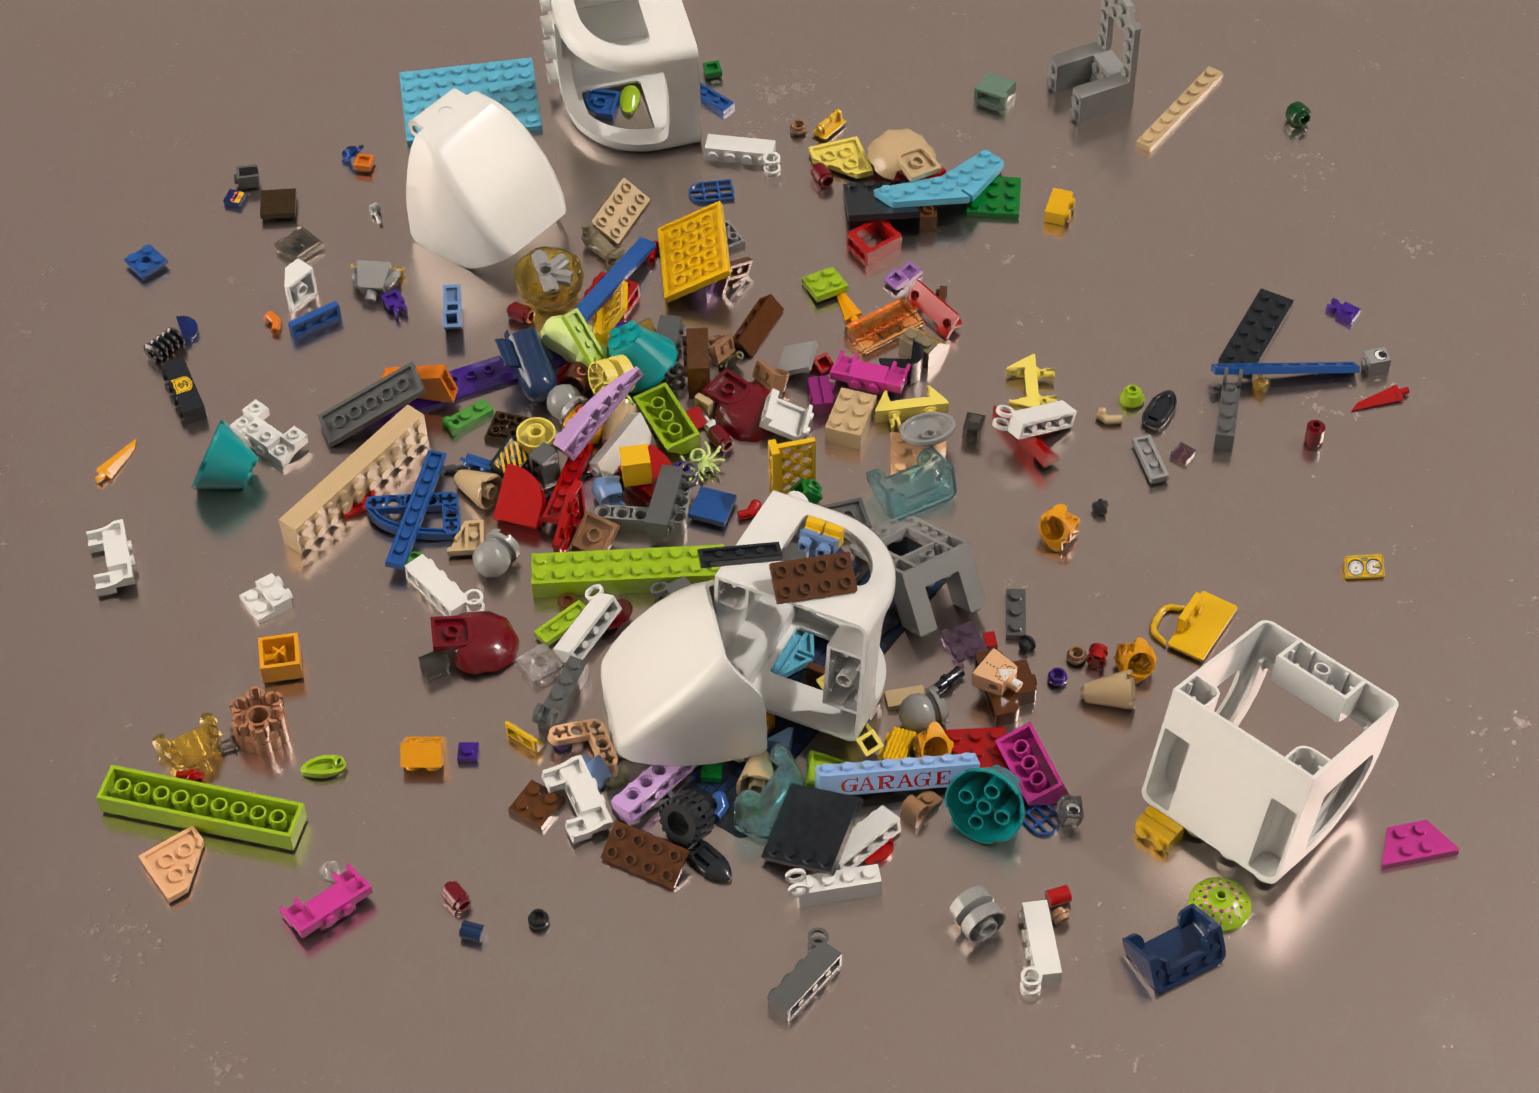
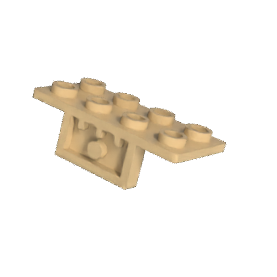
M622 178L591 218L593 227L614 244L618 245L650 198L627 179Z

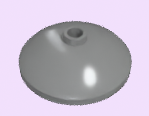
M921 413L907 419L901 425L900 435L905 442L914 446H934L951 437L955 432L956 423L954 418L946 413Z

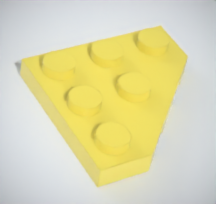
M857 136L808 147L809 155L814 164L824 163L828 169L856 179L873 175V168Z

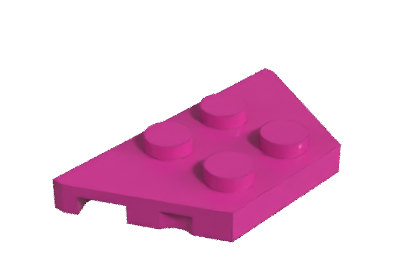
M1428 820L1387 827L1381 869L1458 855L1459 848Z

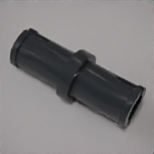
M955 666L949 673L940 676V680L932 685L939 689V692H936L938 696L946 689H951L955 682L964 677V670L957 674L962 669L960 666Z

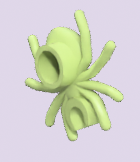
M704 441V444L707 447V454L700 448L693 449L689 454V460L698 465V476L701 482L704 481L701 473L705 479H708L705 474L707 471H711L713 475V468L720 472L713 462H725V459L722 458L713 459L720 451L721 446H718L717 450L711 455L710 446L706 441ZM680 455V459L686 462L684 457ZM690 466L691 471L693 470V472H694V471H695V468L692 467V466Z

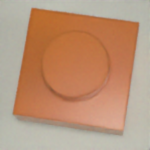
M358 153L353 164L354 170L371 172L375 161L374 155Z

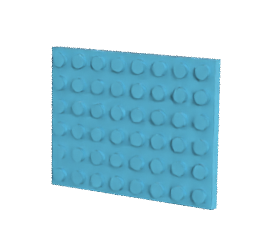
M532 58L399 72L407 146H411L415 139V136L409 129L408 122L452 89H457L465 95L473 91L480 92L511 111L529 132L542 130Z

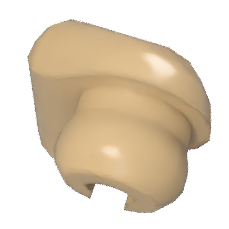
M1105 407L1097 408L1096 417L1107 425L1122 424V415H1109L1106 413Z

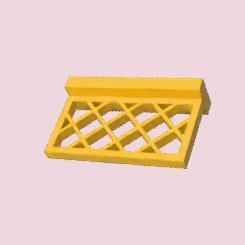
M624 280L604 307H601L593 316V334L596 340L607 347L610 337L609 332L627 311L628 283Z
M815 437L777 444L776 439L768 440L770 494L774 490L788 494L791 492L790 489H783L787 485L793 486L796 483L793 481L796 477L816 480ZM811 445L806 450L801 449L803 446ZM785 449H792L787 454L782 452ZM796 452L801 453L797 458L792 457ZM807 456L810 459L805 463L802 460ZM787 460L791 461L788 466L783 465ZM797 464L801 466V467H800L799 469H797V470L792 469V468H794ZM806 469L810 470L806 475L802 474ZM788 472L792 474L788 478L783 477Z

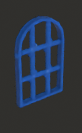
M732 179L695 183L689 188L688 192L689 198L698 204L735 201ZM730 183L728 186H719V184ZM716 184V187H704V185ZM731 188V192H720V189ZM706 190H717V193H716V194H705V191H706ZM697 191L703 192V195L691 196L690 194ZM723 195H732L729 198H721ZM706 197H718V199L706 200Z
M1031 805L1032 807L1029 809L1025 808V815L1027 814L1034 821V825L1030 826L1025 820L1023 824L1032 833L1041 837H1049L1058 831L1060 818L1049 805H1044L1051 812L1049 815H1046L1039 808V805ZM1036 809L1043 819L1037 821L1030 814V811ZM1053 815H1054V816L1056 817V819H1057V822H1058L1057 826L1054 824V822H1053V821L1051 820V818H1050V817H1052ZM1047 820L1055 829L1048 832L1042 826V823ZM1038 826L1044 833L1037 832L1034 828Z

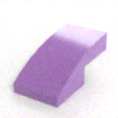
M909 260L901 269L895 268L883 280L897 291L915 281L923 272L922 269Z

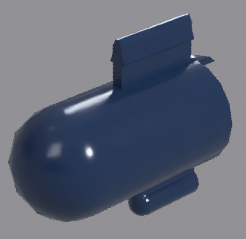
M523 329L512 335H509L508 330H506L504 334L505 339H495L504 366L514 368L522 392L528 400L536 403L547 402L549 392L558 385L551 365L555 361L553 351L544 345L536 329Z

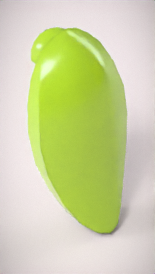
M634 85L626 86L620 96V105L623 113L630 115L635 111L640 101V91Z
M337 755L317 756L304 763L300 771L305 777H333L343 771L346 761L342 756Z

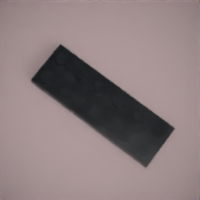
M1261 288L1219 357L1218 364L1260 363L1293 307L1294 300Z

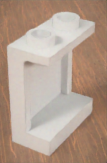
M773 388L766 398L759 427L793 441L801 440L803 437L806 438L810 431L808 425L814 416V413H812L813 405L809 404L804 409L779 399V391Z

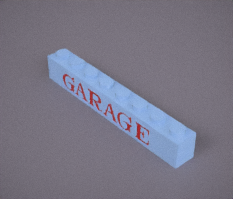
M969 752L955 755L905 757L903 759H884L879 761L865 760L863 762H844L841 764L826 763L815 765V788L847 795L948 787L953 778L962 771L980 768V763L976 754Z

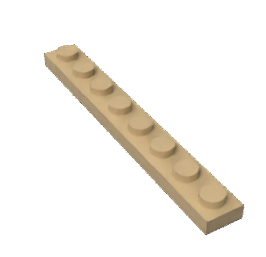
M1208 66L1136 141V146L1151 153L1223 78V72Z

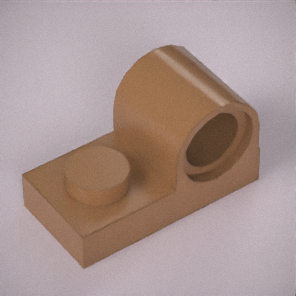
M719 334L709 338V356L711 357L712 364L721 363L736 351L732 334Z
M757 360L752 377L770 391L774 388L779 392H785L790 373L783 369L772 368L763 360Z
M925 789L917 797L909 795L901 805L900 817L914 828H917L943 803V799L930 789Z

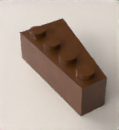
M708 328L686 329V336H683L684 377H688L689 399H694L698 393L703 395L702 389L710 383Z

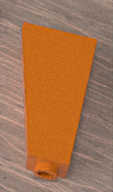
M445 364L416 366L427 392L418 398L454 403L458 388ZM401 367L385 368L381 379Z

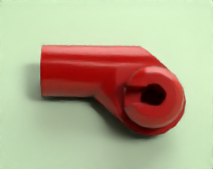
M656 240L653 241L656 242V248L646 258L648 264H654L656 261L654 255L659 251V242Z
M754 499L750 502L747 509L737 511L738 520L754 518L761 509V502Z

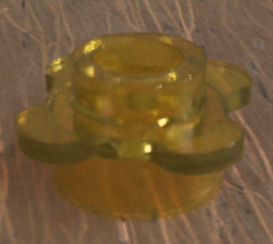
M1258 374L1257 379L1253 382V388L1257 390L1258 396H1262L1263 392H1267L1269 389V380L1263 377L1262 374Z

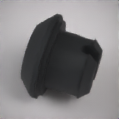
M1098 499L1097 502L1092 503V509L1096 514L1105 515L1107 513L1108 502L1106 500Z
M1023 635L1022 641L1019 642L1020 650L1028 652L1030 649H1035V640L1029 635Z

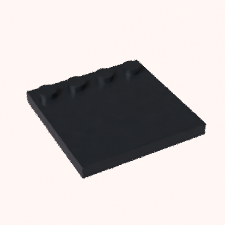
M910 180L866 181L865 183L849 182L843 184L848 222L919 218L918 206L892 208L874 196V190L883 185L902 184L910 182Z
M791 783L761 858L765 861L834 876L864 800L857 796Z

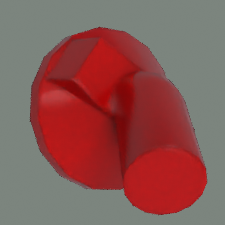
M192 768L189 771H177L176 778L203 783L205 774L201 770H194Z

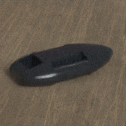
M1172 390L1163 391L1152 398L1142 415L1144 425L1158 429L1168 422L1177 405V398Z
M700 840L690 847H684L689 850L687 861L703 875L719 881L731 879L732 869L729 862L710 843Z

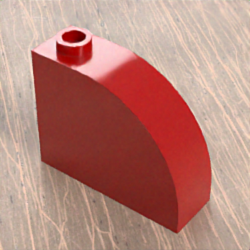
M653 444L648 446L652 483L628 487L648 505H650L662 464L672 466L660 448H656ZM620 465L618 466V476H621L623 480Z
M507 463L493 519L497 522L540 531L541 527L545 525V522L542 520L546 509L544 489L540 482L527 470Z

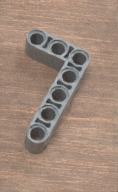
M682 488L683 498L682 501H678V515L673 518L675 520L673 531L670 530L669 534L679 535L687 531L688 513L692 501L691 488ZM599 505L595 508L594 514L620 525L619 531L645 532V519L649 507Z

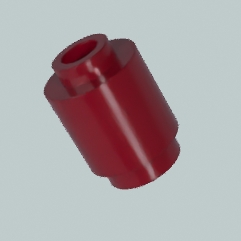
M816 163L811 168L810 174L819 186L827 188L832 185L834 181L833 174L824 163Z
M516 301L507 307V314L510 319L524 324L532 322L535 311L531 307Z
M1311 420L1307 423L1305 432L1307 445L1318 447L1323 442L1326 426L1322 421Z
M713 425L709 428L707 438L716 448L721 446L720 450L726 452L733 446L732 436L721 425Z
M449 881L442 887L441 896L453 910L462 912L471 904L470 896L457 881Z

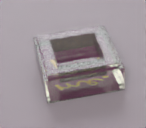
M1180 442L1171 452L1170 457L1186 466L1196 455L1197 450Z

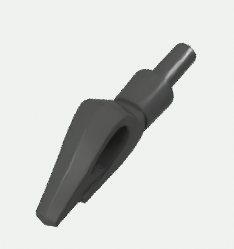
M456 464L444 465L439 478H442L446 473L468 469V467L464 465L456 466Z

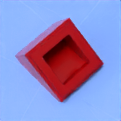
M825 352L814 358L812 368L821 376L830 371L834 363L829 354Z
M699 406L685 411L697 430L704 428V424L707 422Z

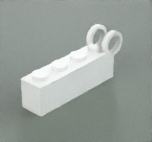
M708 134L705 144L706 161L764 166V173L769 176L778 175L781 171L779 164L780 155L776 152V140ZM775 166L778 169L770 172L767 170V167Z
M1063 400L1014 411L1009 406L999 405L996 408V413L1004 418H994L992 425L998 430L1010 432L1020 440L1072 427L1077 411ZM1000 410H1007L1010 413H1004ZM997 422L1004 423L1007 426L998 425Z
M424 554L404 566L406 578L445 616L474 612L469 610V606L481 605L482 607L479 611L485 610L484 597L480 590L471 589L463 593L456 582H451L443 570H439L434 561L428 559ZM478 594L480 599L475 598L468 601V596Z
M599 584L593 585L586 590L585 597L590 602L553 648L564 663L567 662L569 656L583 660L622 610L614 595L604 594V589ZM600 589L596 595L589 596L592 591Z
M882 805L877 810L872 811L863 821L858 822L852 829L836 870L858 866L881 846L886 844L890 838L900 833V817Z
M878 864L836 870L834 876L823 873L806 875L805 870L801 868L791 869L785 874L786 881L792 884L788 888L789 896L797 898L799 908L882 895V880ZM793 874H802L798 878H789Z
M1047 900L1022 902L1021 911H1018L1019 924H1023L1024 927L1022 929V940L1027 942L1028 946L1025 947L1026 959L1031 961V966L1023 969L1021 972L1020 990L1026 996L1037 995L1041 990V986L1061 984L1062 969ZM1027 972H1029L1030 976H1025V977H1024V975H1025ZM1023 984L1030 988L1037 986L1038 988L1035 991H1027Z

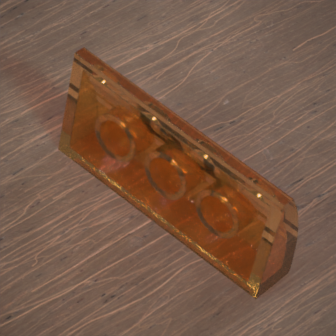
M904 296L846 325L844 334L860 352L866 355L899 338L909 327L919 328L925 322Z

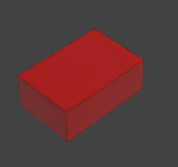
M983 632L982 637L985 649H998L995 632Z

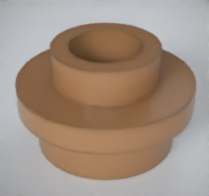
M796 119L790 125V131L796 135L804 134L807 131V125L803 120Z
M1073 646L1067 652V660L1072 664L1079 665L1086 660L1087 654L1080 646Z
M1063 907L1053 910L1051 921H1054L1055 925L1066 922L1071 918L1069 915L1070 910Z

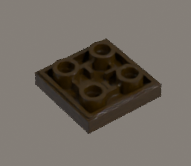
M296 188L261 190L260 218L296 217Z
M496 411L485 434V442L502 445L508 436L517 442L516 430L529 417Z

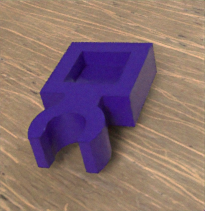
M397 289L381 295V301L389 311L394 310L395 317L399 318V311L408 314L405 300Z
M1332 298L1331 305L1327 304L1326 307L1328 312L1336 313V318L1352 324L1361 312L1360 308L1346 301L1344 304H1341L1335 298Z

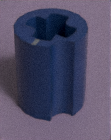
M466 920L462 922L459 930L460 938L482 943L486 934L485 925Z

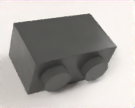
M543 442L529 454L531 474L540 482L542 487L546 488L560 476V464L557 449Z

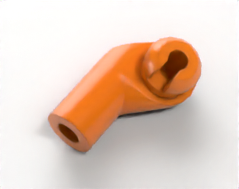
M268 311L264 314V320H267V323H272L271 333L279 334L282 320L275 312Z

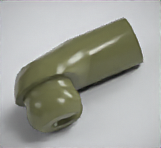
M737 351L735 354L729 355L718 364L719 368L725 369L726 367L734 366L744 358V354L741 351Z
M619 766L617 777L610 776V778H606L605 784L608 789L614 790L626 784L629 772L627 766Z

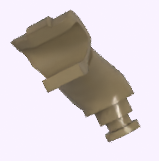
M592 221L581 224V229L583 230L581 239L583 243L603 258L610 270L625 253L624 249H616L600 234L599 230H595Z

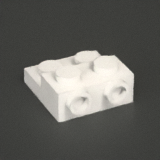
M272 573L255 581L256 587L239 595L241 602L259 625L293 607L291 591L289 588L284 589L282 587L284 586L282 579L279 576L275 577Z

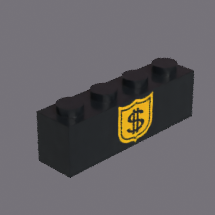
M184 357L162 363L164 370L161 371L164 382L168 381L166 386L169 394L173 393L171 397L174 406L179 407L177 408L179 418H183L186 425L206 419L205 406Z

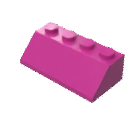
M1031 722L995 740L1010 771L1019 777L1020 789L1028 805H1052L1069 796Z

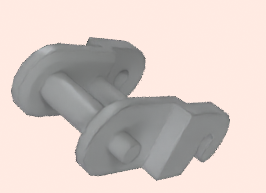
M229 728L231 733L230 739L223 741L217 739L216 734L213 733L216 746H220L218 751H221L222 754H224L225 750L231 748L236 750L237 743L234 744L236 740L232 728ZM231 741L232 744L222 747L221 744Z

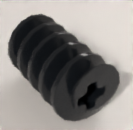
M169 327L161 335L146 343L144 351L153 363H156V358L162 361V355L168 357V351L173 353V347L179 349V343L185 345V340L177 329Z

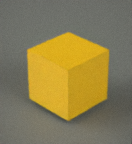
M647 444L619 447L624 487L651 484L652 472Z

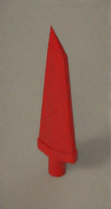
M1393 385L1386 390L1359 401L1351 411L1404 401L1403 395L1409 394L1410 390L1408 387L1399 389L1397 385Z

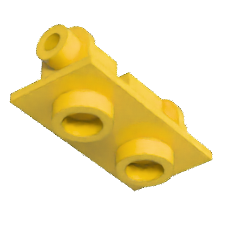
M840 109L834 110L828 118L817 124V128L812 133L826 140L846 123V120L842 119V111Z

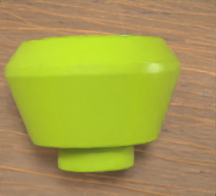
M1127 385L1120 393L1119 400L1127 408H1137L1143 404L1144 395L1139 386Z

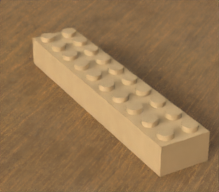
M407 404L278 519L284 544L302 554L319 537H322L331 526L335 525L343 513H348L353 507V503L362 501L369 491L374 490L383 479H386L417 448L425 444L428 436L424 414Z

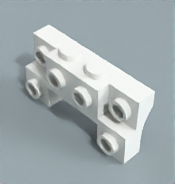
M256 399L242 409L243 415L230 425L247 446L253 447L260 455L266 456L281 468L288 465L293 456L308 443L307 434L295 426L282 434L263 421L270 416L269 408Z
M123 519L115 520L103 528L87 531L86 535L90 553L105 551L109 571L93 575L98 597L117 593L118 587L135 584L133 566H136L134 554L130 555V552L133 551L131 540L127 541Z
M581 755L572 757L562 764L542 771L541 777L548 792L552 793L565 789L577 817L567 820L565 824L573 844L592 838L593 833L612 828L613 820L606 808L605 798L602 794L600 795L597 781L595 778H592Z

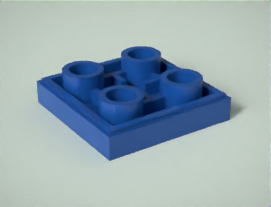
M701 486L688 513V518L725 527L737 500V495Z

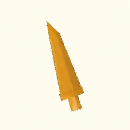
M846 293L836 295L846 323L853 322L854 326H859L861 324L859 317L862 316L861 311Z
M136 439L96 469L99 473L94 478L97 483H101L105 478L108 480L114 478V475L135 450Z

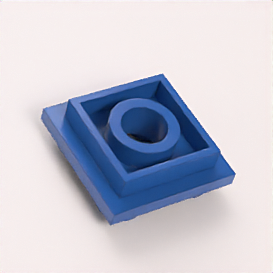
M150 244L143 246L142 249L129 254L127 258L123 259L141 278L148 277L168 264V260Z
M467 453L466 458H460L464 466L492 473L491 460Z

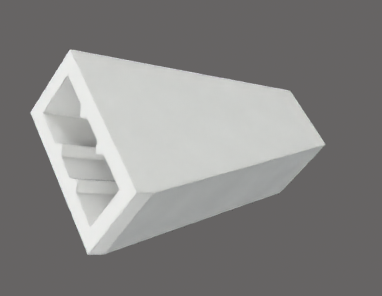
M641 412L629 413L589 462L594 477L614 475L618 472V466H620L619 447L647 444V446L650 444L657 445Z

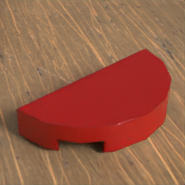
M892 838L862 863L880 865L887 862L894 851Z

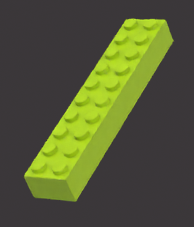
M724 544L531 554L533 598L560 597L565 593H570L574 596H585L586 590L596 584L603 587L604 594L610 595L651 593L650 587L660 581L669 583L683 576L691 584L715 580V575L720 567L700 568L697 549L724 547ZM665 586L657 587L654 591L663 590ZM600 589L592 591L590 595H596Z
M116 765L110 766L96 796L100 811L185 829L194 826L200 832L293 851L307 819L305 805L301 802Z

